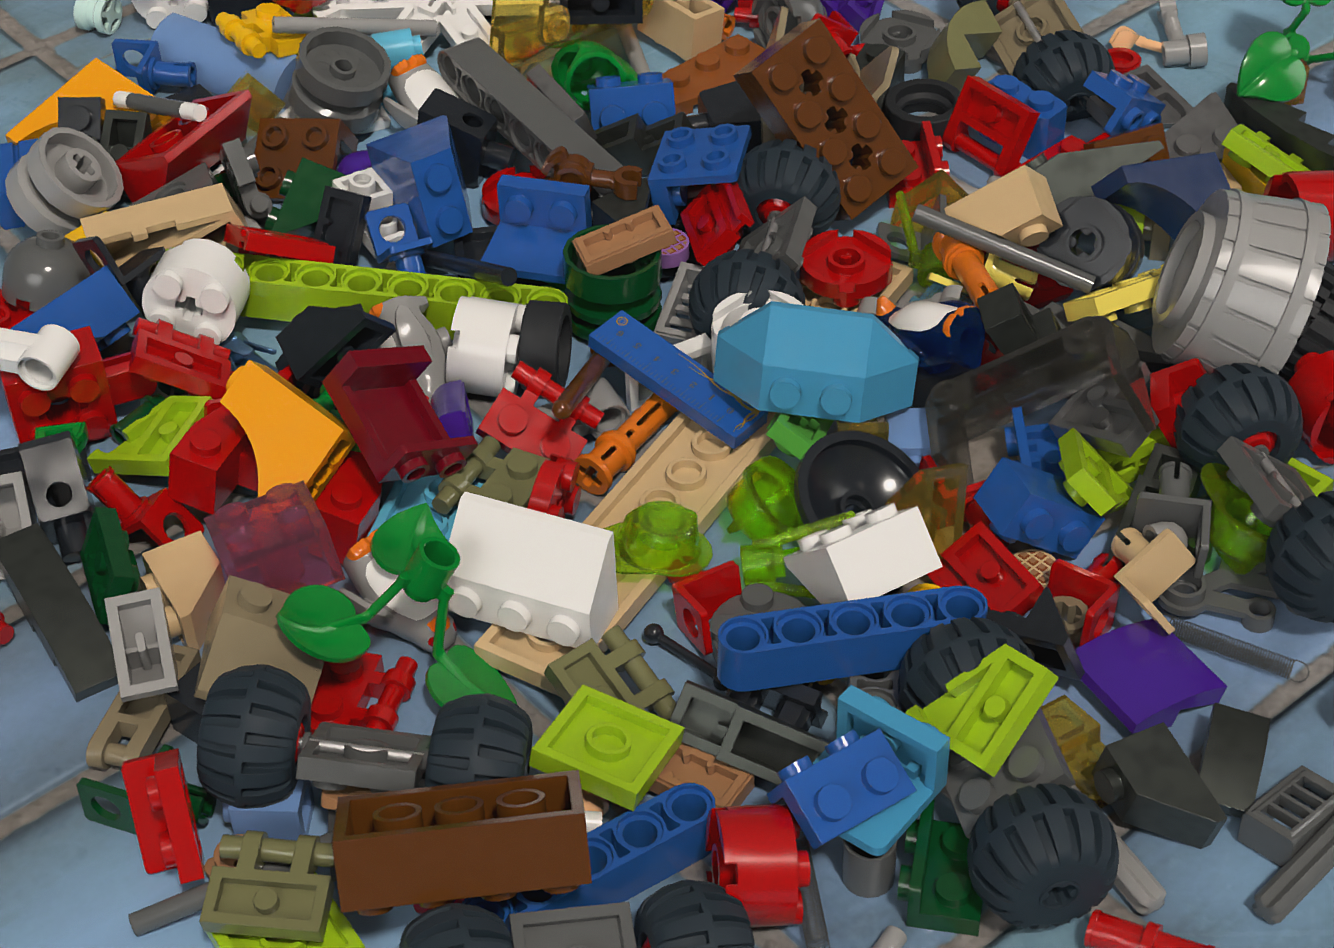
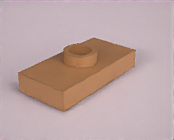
M654 205L572 240V243L585 271L593 275H601L625 264L633 263L639 258L673 245L677 241L674 231L659 205Z
M681 743L649 791L659 795L683 783H696L705 786L712 792L715 798V808L740 806L754 788V775L717 760L716 756Z

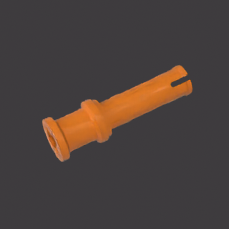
M936 232L932 240L934 254L938 260L942 261L943 269L947 275L961 282L974 303V307H976L980 314L977 299L999 289L984 267V252L976 247Z
M654 393L617 430L603 432L596 439L595 448L591 452L581 454L574 460L580 464L576 483L590 494H604L612 486V478L618 472L627 471L635 463L636 451L679 410ZM598 471L596 478L593 479L591 476Z

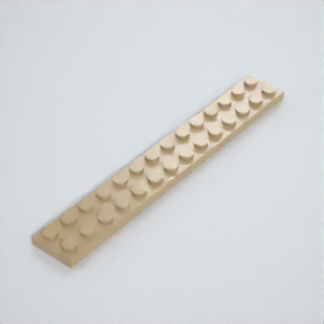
M892 261V282L872 297L879 298L885 296L895 305L913 283L914 268ZM801 283L805 294L806 306L853 312L858 310L859 304L849 308L839 307L833 303L831 298L818 295ZM768 411L767 423L736 449L731 448L680 412L582 522L583 524L614 532L619 609L604 634L614 626L619 625L622 630L628 626L667 579L666 570L669 561L675 556L682 561L681 554H687L776 448L774 440L766 435L768 431L767 426L776 412ZM494 624L474 644V652L493 668L561 697L544 672L548 664L575 649L574 647L562 646L550 640L522 632H514ZM601 637L597 645L605 653L608 647Z

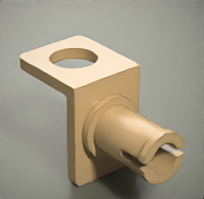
M1125 528L1120 532L1131 543L1126 545L1117 535H1115L1111 543L1113 554L1126 564L1114 575V578L1137 604L1170 635L1176 629L1152 602L1195 564L1196 559L1170 529L1163 530L1149 543L1137 529Z

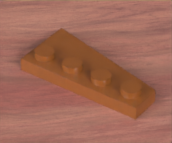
M737 34L697 54L684 63L667 70L662 76L673 81L676 114L683 111L686 115L693 113V105L698 104V95L701 91L736 81L733 75L764 52L765 48Z

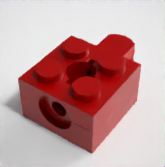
M90 326L70 331L80 344V353L54 389L41 391L26 384L19 374L0 371V380L19 444L35 440V428L76 422H86L89 433L87 443L112 437L109 428L118 422L114 406L143 398L145 395L151 396L156 390L157 382L148 381L139 374L128 371L131 352L102 359ZM68 398V401L63 404L51 405V403L60 402Z

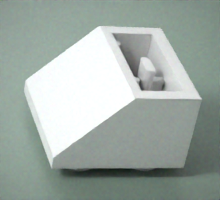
M894 503L887 504L873 511L872 509L861 511L843 519V525L831 530L823 529L797 540L800 550L783 557L787 568L821 604L879 597L943 567L918 506L897 511Z

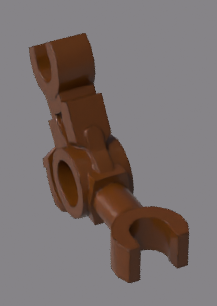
M563 146L555 148L546 156L540 171L547 176L544 180L590 185V192L592 187L611 189L617 197L623 200H636L638 186L642 185V168L638 166H623L616 171L595 169L593 162L579 154L568 155L567 149ZM553 168L554 172L549 176L548 173Z

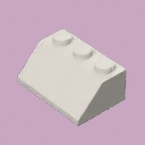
M466 491L461 496L449 543L457 549L460 555V564L447 584L454 590V594L449 601L448 611L462 617L474 618L505 627L514 632H522L550 640L562 646L577 648L592 638L598 644L619 609L614 532Z

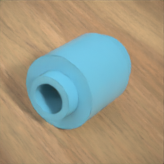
M410 28L371 34L372 38L385 49L391 61V71L402 60H408L412 55L416 54L423 55L420 35L412 36Z

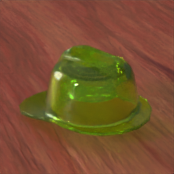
M768 455L761 457L744 469L742 476L730 488L726 496L727 507L733 519L726 529L728 534L742 531L750 540L761 545L769 544L785 536H794L805 527L795 502V470L780 458Z
M1207 463L1201 469L1200 478L1205 490L1213 501L1211 506L1209 542L1215 548L1217 554L1235 573L1245 575L1255 566L1265 561L1267 540L1273 528L1261 522L1251 511L1250 505L1253 503V500L1247 493L1241 491L1229 480L1226 472L1230 469L1229 467L1219 463Z
M662 500L646 502L629 512L622 523L603 528L614 532L616 573L656 574L684 577L697 574L708 567L713 557L712 545L703 534L698 532V516L696 512L675 502Z

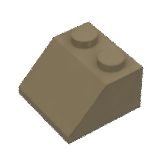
M229 575L208 621L194 697L206 700L212 684L221 674L241 666L264 664L287 671L307 687L312 703L325 661L314 658L297 648L280 629L276 615L282 609L290 595L289 593Z

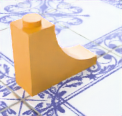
M95 58L5 134L8 143L12 142L14 145H18V141L39 139L43 133L53 127H58V97H101L105 99V112L106 109L140 112L116 107L112 101L114 93L116 91H126L149 96L154 95L98 58ZM148 113L150 115L152 132L171 117Z
M248 360L245 366L237 368L229 377L226 383L227 392L220 400V403L235 416L245 430L251 442L258 468L256 509L249 529L239 547L256 559L274 561L356 442L344 422L270 367Z

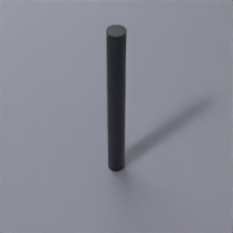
M425 249V253L421 255L424 267L504 286H512L517 280V272L511 267Z

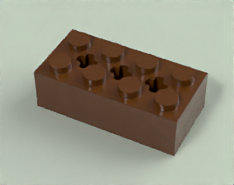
M820 18L800 23L733 75L776 139H781L782 142L786 138L796 140L797 145L802 149L805 144L814 147L817 150L816 157L819 159V157L824 156L832 165V172L836 171L840 182L841 194L839 212L834 221L853 220L919 167ZM804 82V90L802 92L799 86ZM827 121H829L828 128H826L824 124ZM853 157V162L851 165L849 160Z
M579 770L338 797L332 847L341 913L357 911L358 914L363 916H377L391 911L395 906L419 904L423 908L433 909L445 904L454 903L456 899L481 897L486 901H503L516 896L518 892L540 889L550 894H564L576 890L579 885L592 883Z

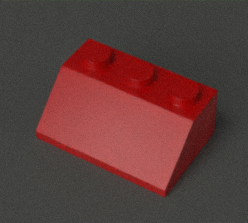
M246 89L193 100L191 103L202 104L206 107L207 116L204 121L197 122L171 117L116 160L115 163L122 174L124 190L131 202L138 201L203 162L209 168L222 164L219 157L222 144L238 138L242 142L246 138L252 101L249 90Z

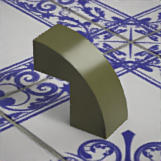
M986 0L971 2L960 8L930 47L927 59L929 79L947 82L958 88L961 92L967 76H975L982 68L977 58H983L1002 33Z

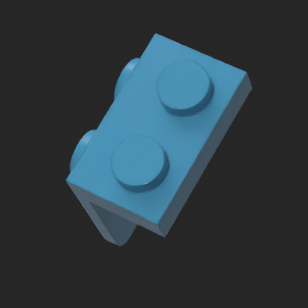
M850 685L837 700L836 739L854 729L861 739L880 728L917 790L903 800L839 836L871 855L881 856L894 845L947 785L950 737L941 733L931 724L920 722L892 707L884 699L872 696ZM826 750L820 754L813 764L829 756Z

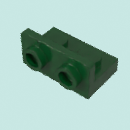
M95 507L80 557L96 617L100 624L109 625L104 599L143 590L139 580L140 573L134 552L129 550V535L126 530L121 528L116 508Z
M932 800L920 814V819H916L906 831L905 853L913 854L914 859L912 866L901 864L897 900L908 902L906 926L979 936L983 901L974 890L969 877L967 864L969 839L965 836L960 823L934 820L935 800Z

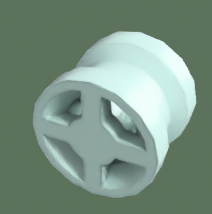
M76 0L73 12L75 24L82 30L90 31L96 28L102 34H114L122 19L121 1Z

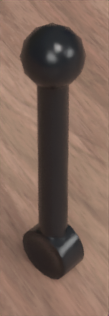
M652 623L645 627L643 636L648 643L661 644L712 677L716 689L727 691L728 688L721 684L717 677L716 667L666 636L659 624Z

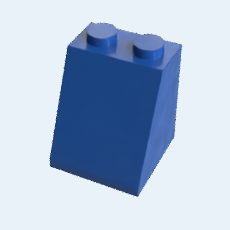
M447 116L436 117L366 144L373 170L393 192V205L400 203L408 204L418 239L432 236L434 243L430 247L435 248L473 232L469 197Z

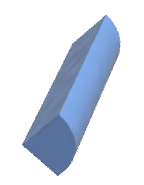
M173 12L164 18L155 29L150 41H158L161 60L168 62H194L197 68L195 85L201 84L207 91L218 95L248 89L252 96L251 106L271 114L276 113L283 107L282 102L289 89L292 73L296 68V54L278 58L272 52H267L262 58L247 56L236 47L235 42L227 40L220 33L219 28Z

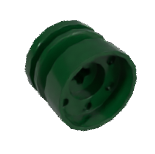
M609 224L596 225L578 231L567 240L563 249V276L566 284L564 293L568 297V305L571 310L572 332L589 341V334L621 310L652 331H654L662 311L660 303L662 291L659 285L662 277L661 250L601 275H593L585 271L576 254L572 240Z

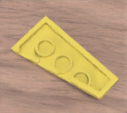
M1164 264L1160 265L1161 268L1137 274L1138 277L1116 282L1111 287L1099 289L1063 303L1067 322L1087 319L1089 326H1097L1117 320V310L1123 309L1125 314H1130L1151 308V298H1154Z

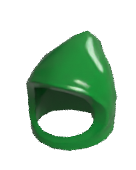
M580 40L562 47L556 53L551 64L554 80L585 111H590L589 97L581 92L587 91V85H595V78L617 75L620 76L621 82L638 81L637 73L627 61L604 45L590 40Z

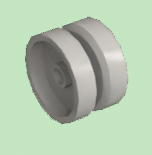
M53 127L43 133L31 146L29 153L22 156L13 165L5 180L6 194L14 211L28 227L37 233L43 230H54L66 235L81 226V218L110 211L120 201L124 190L122 174L112 156L94 139L85 133L69 127Z

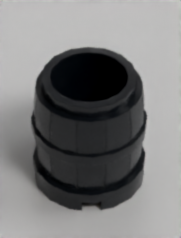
M1093 196L1069 197L1056 205L1063 226L1049 233V237L1037 247L1038 253L1096 276L1090 292L1111 287L1112 284L1130 279L1137 273L1143 261L1145 243L1142 231L1132 215L1117 204ZM1082 233L1085 235L1094 233L1097 240L1093 244L1095 250L1090 255L1086 252L1077 254L1076 247L1079 244L1078 240ZM1056 281L1059 285H1062V286H1065V287H1068V288H1072V287H1070V286H1068V285H1065V284H1063V283H1060V282Z

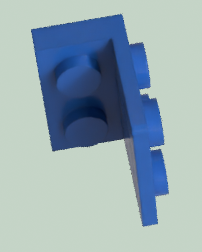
M727 123L713 128L691 129L690 127H678L671 131H664L647 182L653 206L659 205L670 225L676 224L681 206H686L688 185L733 183L738 180L752 135L749 125L735 126Z
M502 174L497 183L500 223L480 261L511 267L516 270L517 278L565 284L563 276L564 246L567 240L578 231L592 227L590 185Z

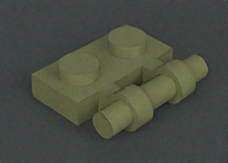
M485 436L478 447L465 459L467 461L466 466L458 473L441 481L438 485L439 493L432 500V506L437 512L448 514L454 506L458 507L460 498L466 491L527 508L540 467L545 459H550L514 447L504 459L494 457L501 448L500 443L494 437ZM477 477L486 480L481 488L472 485Z
M619 625L609 629L602 636V640L611 651L609 654L604 655L592 638L548 664L544 672L566 705L582 684L647 712L655 710L659 717L669 721L677 704L672 698L675 691L665 678L658 679L643 658L646 654L645 650L636 639L630 641ZM626 671L640 692L634 695L618 672Z
M247 830L244 836L223 834L219 848L220 857L237 859L238 862L236 867L212 866L199 920L204 932L323 942L335 885L330 875L314 874L318 866L335 868L332 843L321 842L319 836L302 834L299 835L297 840L268 838L266 831ZM266 862L291 864L290 872L261 870V868L264 867Z

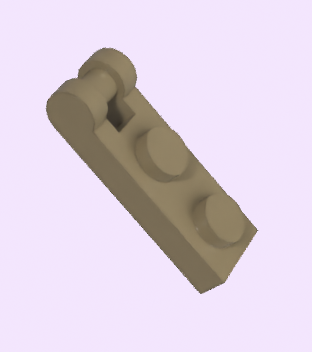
M173 644L178 680L201 662L199 649ZM119 690L89 741L86 751L88 766L107 770L111 765L121 767L122 763L126 760L153 754L156 745L171 721L165 694L122 702ZM122 736L131 738L128 745L118 744Z

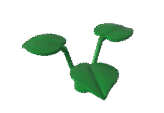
M1281 0L1289 6L1296 7L1301 5V11L1290 26L1283 29V34L1269 31L1259 35L1251 42L1239 70L1236 90L1238 97L1274 102L1280 101L1282 103L1288 102L1300 95L1304 89L1306 81L1305 66L1312 63L1334 60V52L1310 55L1308 40L1304 36L1296 34V29L1310 12V5L1323 7L1331 0Z
M428 503L420 504L397 513L385 521L374 533L370 542L372 556L382 569L398 575V577L366 611L356 614L353 603L344 594L331 587L308 585L292 592L276 615L280 629L297 648L323 661L345 663L358 659L367 652L371 640L361 625L372 620L402 589L407 596L417 602H429L431 599L437 598L439 601L432 655L437 663L431 665L425 675L427 688L435 702L442 707L447 702L465 695L487 693L510 700L518 706L512 691L498 670L474 652V649L465 645H455L447 653L444 650L448 605L454 594V590L447 584L460 564V555L436 525Z

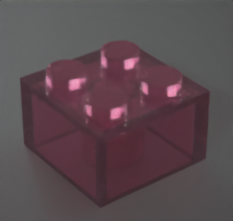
M304 480L294 484L283 483L276 485L268 490L266 495L245 503H229L219 508L215 514L203 518L227 579L229 575L289 594L304 586H329L346 579L327 525Z

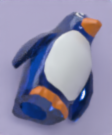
M885 296L877 299L875 316L901 340L907 349H911L919 357L918 367H923L927 373L936 374L949 369L953 363L972 370H977L980 367L985 341V328L978 307L964 301L948 300L939 303L916 301L903 308H899Z

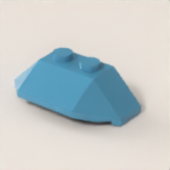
M771 301L746 315L731 327L727 326L718 332L713 380L757 410L861 423L912 406L919 357L911 349H907L901 340L874 314Z

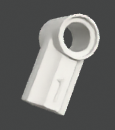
M55 324L43 326L37 334L0 328V371L19 374L26 384L41 391L54 389L80 353V344L77 338L64 327Z

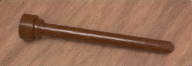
M590 348L592 356L552 406L554 416L558 419L568 418L605 369L616 366Z

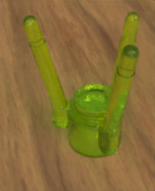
M898 191L896 199L909 251L908 266L917 269V281L923 288L935 291L943 290L945 287L926 280L928 273L931 272L950 280L953 279L947 275L943 269L942 261L938 260L934 254L932 242L928 243L924 249L919 250L905 194L903 191Z
M847 511L770 537L752 539V544L740 545L745 587L750 584L761 583L768 585L775 592L816 599L803 585L777 582V578L786 577V565L783 557L800 550V547L783 550L781 545L799 540L823 529L829 530L843 524L842 520L854 517L856 514L853 511Z

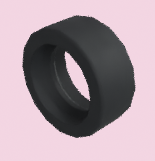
M935 79L904 81L892 87L885 96L884 115L901 140L920 141L921 121H930L934 136L940 135L942 139L961 92L949 83ZM931 112L939 115L931 117L916 116L909 113Z
M530 300L526 305L522 318L518 363L521 360L535 370L542 367L553 374L550 378L551 380L565 388L572 348V316L570 306L565 302ZM521 384L522 389L526 390L527 387Z

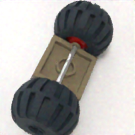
M956 0V2H957V4H958V6H959L960 8H962L963 6H965V5H967V4H969V3H971V2L979 1V0ZM986 0L1002 30L1001 35L994 42L993 46L1009 74L1028 85L1032 91H1048L1067 105L1066 122L1092 117L1086 111L1087 100L1083 97L1087 96L1089 99L1090 96H1095L1096 94L1083 85L1092 70L1109 74L1111 69L1115 70V67L1107 49L1098 40L1083 32L1064 0Z

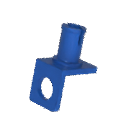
M114 39L112 42L117 70L125 77H136L138 85L152 95L156 93L160 86L190 88L196 84L197 68L195 63L162 61L158 41ZM135 50L143 55L138 67L126 61L124 52Z
M400 203L367 212L364 218L378 264L389 261L390 263H395L397 271L426 274L421 255L434 242L432 236L418 239L408 204ZM394 217L402 222L404 235L400 241L389 242L381 236L379 226L384 218Z

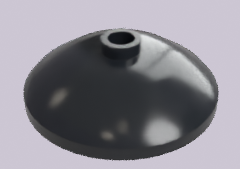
M839 431L820 438L800 459L794 477V496L801 520L810 534L823 529L831 530L843 525V519L867 509H872L873 511L887 504L894 503L897 511L918 506L933 541L937 527V509L931 488L918 466L892 443L866 432Z

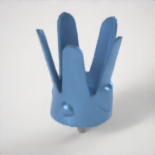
M232 331L229 337L219 345L231 349L228 359L231 361V371H235L240 366H245L248 360H252L270 367L276 373L279 372L276 367L255 352L256 350L274 355L277 351L249 342L241 332Z

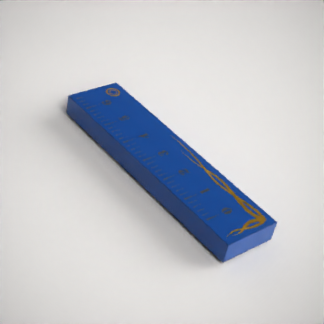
M623 310L589 334L588 347L731 448L736 449L767 423L768 411L757 410L713 380L714 373Z

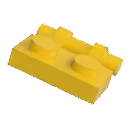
M262 3L257 5L256 9L242 11L241 19L234 14L226 12L219 13L215 19L220 33L227 40L235 42L236 47L243 54L255 58H262L267 52H272L278 58L297 54L300 43L307 35L273 33V16L293 17L275 3Z

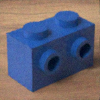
M1005 457L1001 458L973 497L990 519V529L999 538L1012 544L1017 540L1031 544L1035 549L1045 551L1051 555L1055 552L1076 559L1105 520L1089 504L1081 507L1071 498L1063 486L1065 478Z

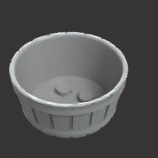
M1235 188L1229 190L1219 189L1213 192L1198 211L1192 214L1186 221L1163 265L1152 305V319L1154 323L1152 326L1153 350L1164 361L1174 365L1197 358L1208 375L1213 373V369L1223 365H1231L1232 363H1249L1259 368L1262 366L1278 375L1304 329L1322 281L1330 246L1329 237L1331 235V220L1327 207L1324 204L1310 202L1302 198L1287 199L1246 193Z

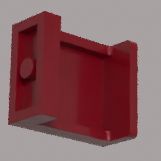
M424 345L348 351L322 381L378 483L402 480L403 483H410L421 477L439 475L440 478L450 477L466 466L467 461L465 459L478 447L474 436L449 437L416 380L432 363V359Z

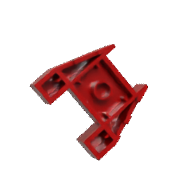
M290 366L277 372L297 387V380ZM224 405L195 422L170 452L168 496L175 501L215 515L237 485L258 492V468L251 442L239 421ZM349 452L309 510L311 514L307 551L342 565L349 549L362 538L367 537L379 514L383 483H378L361 452Z

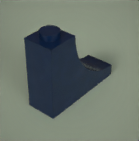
M1215 152L1120 166L1091 186L1095 197L1132 208L1144 214L1158 224L1174 241L1186 221L1192 214L1198 211L1213 192L1219 189H1231Z

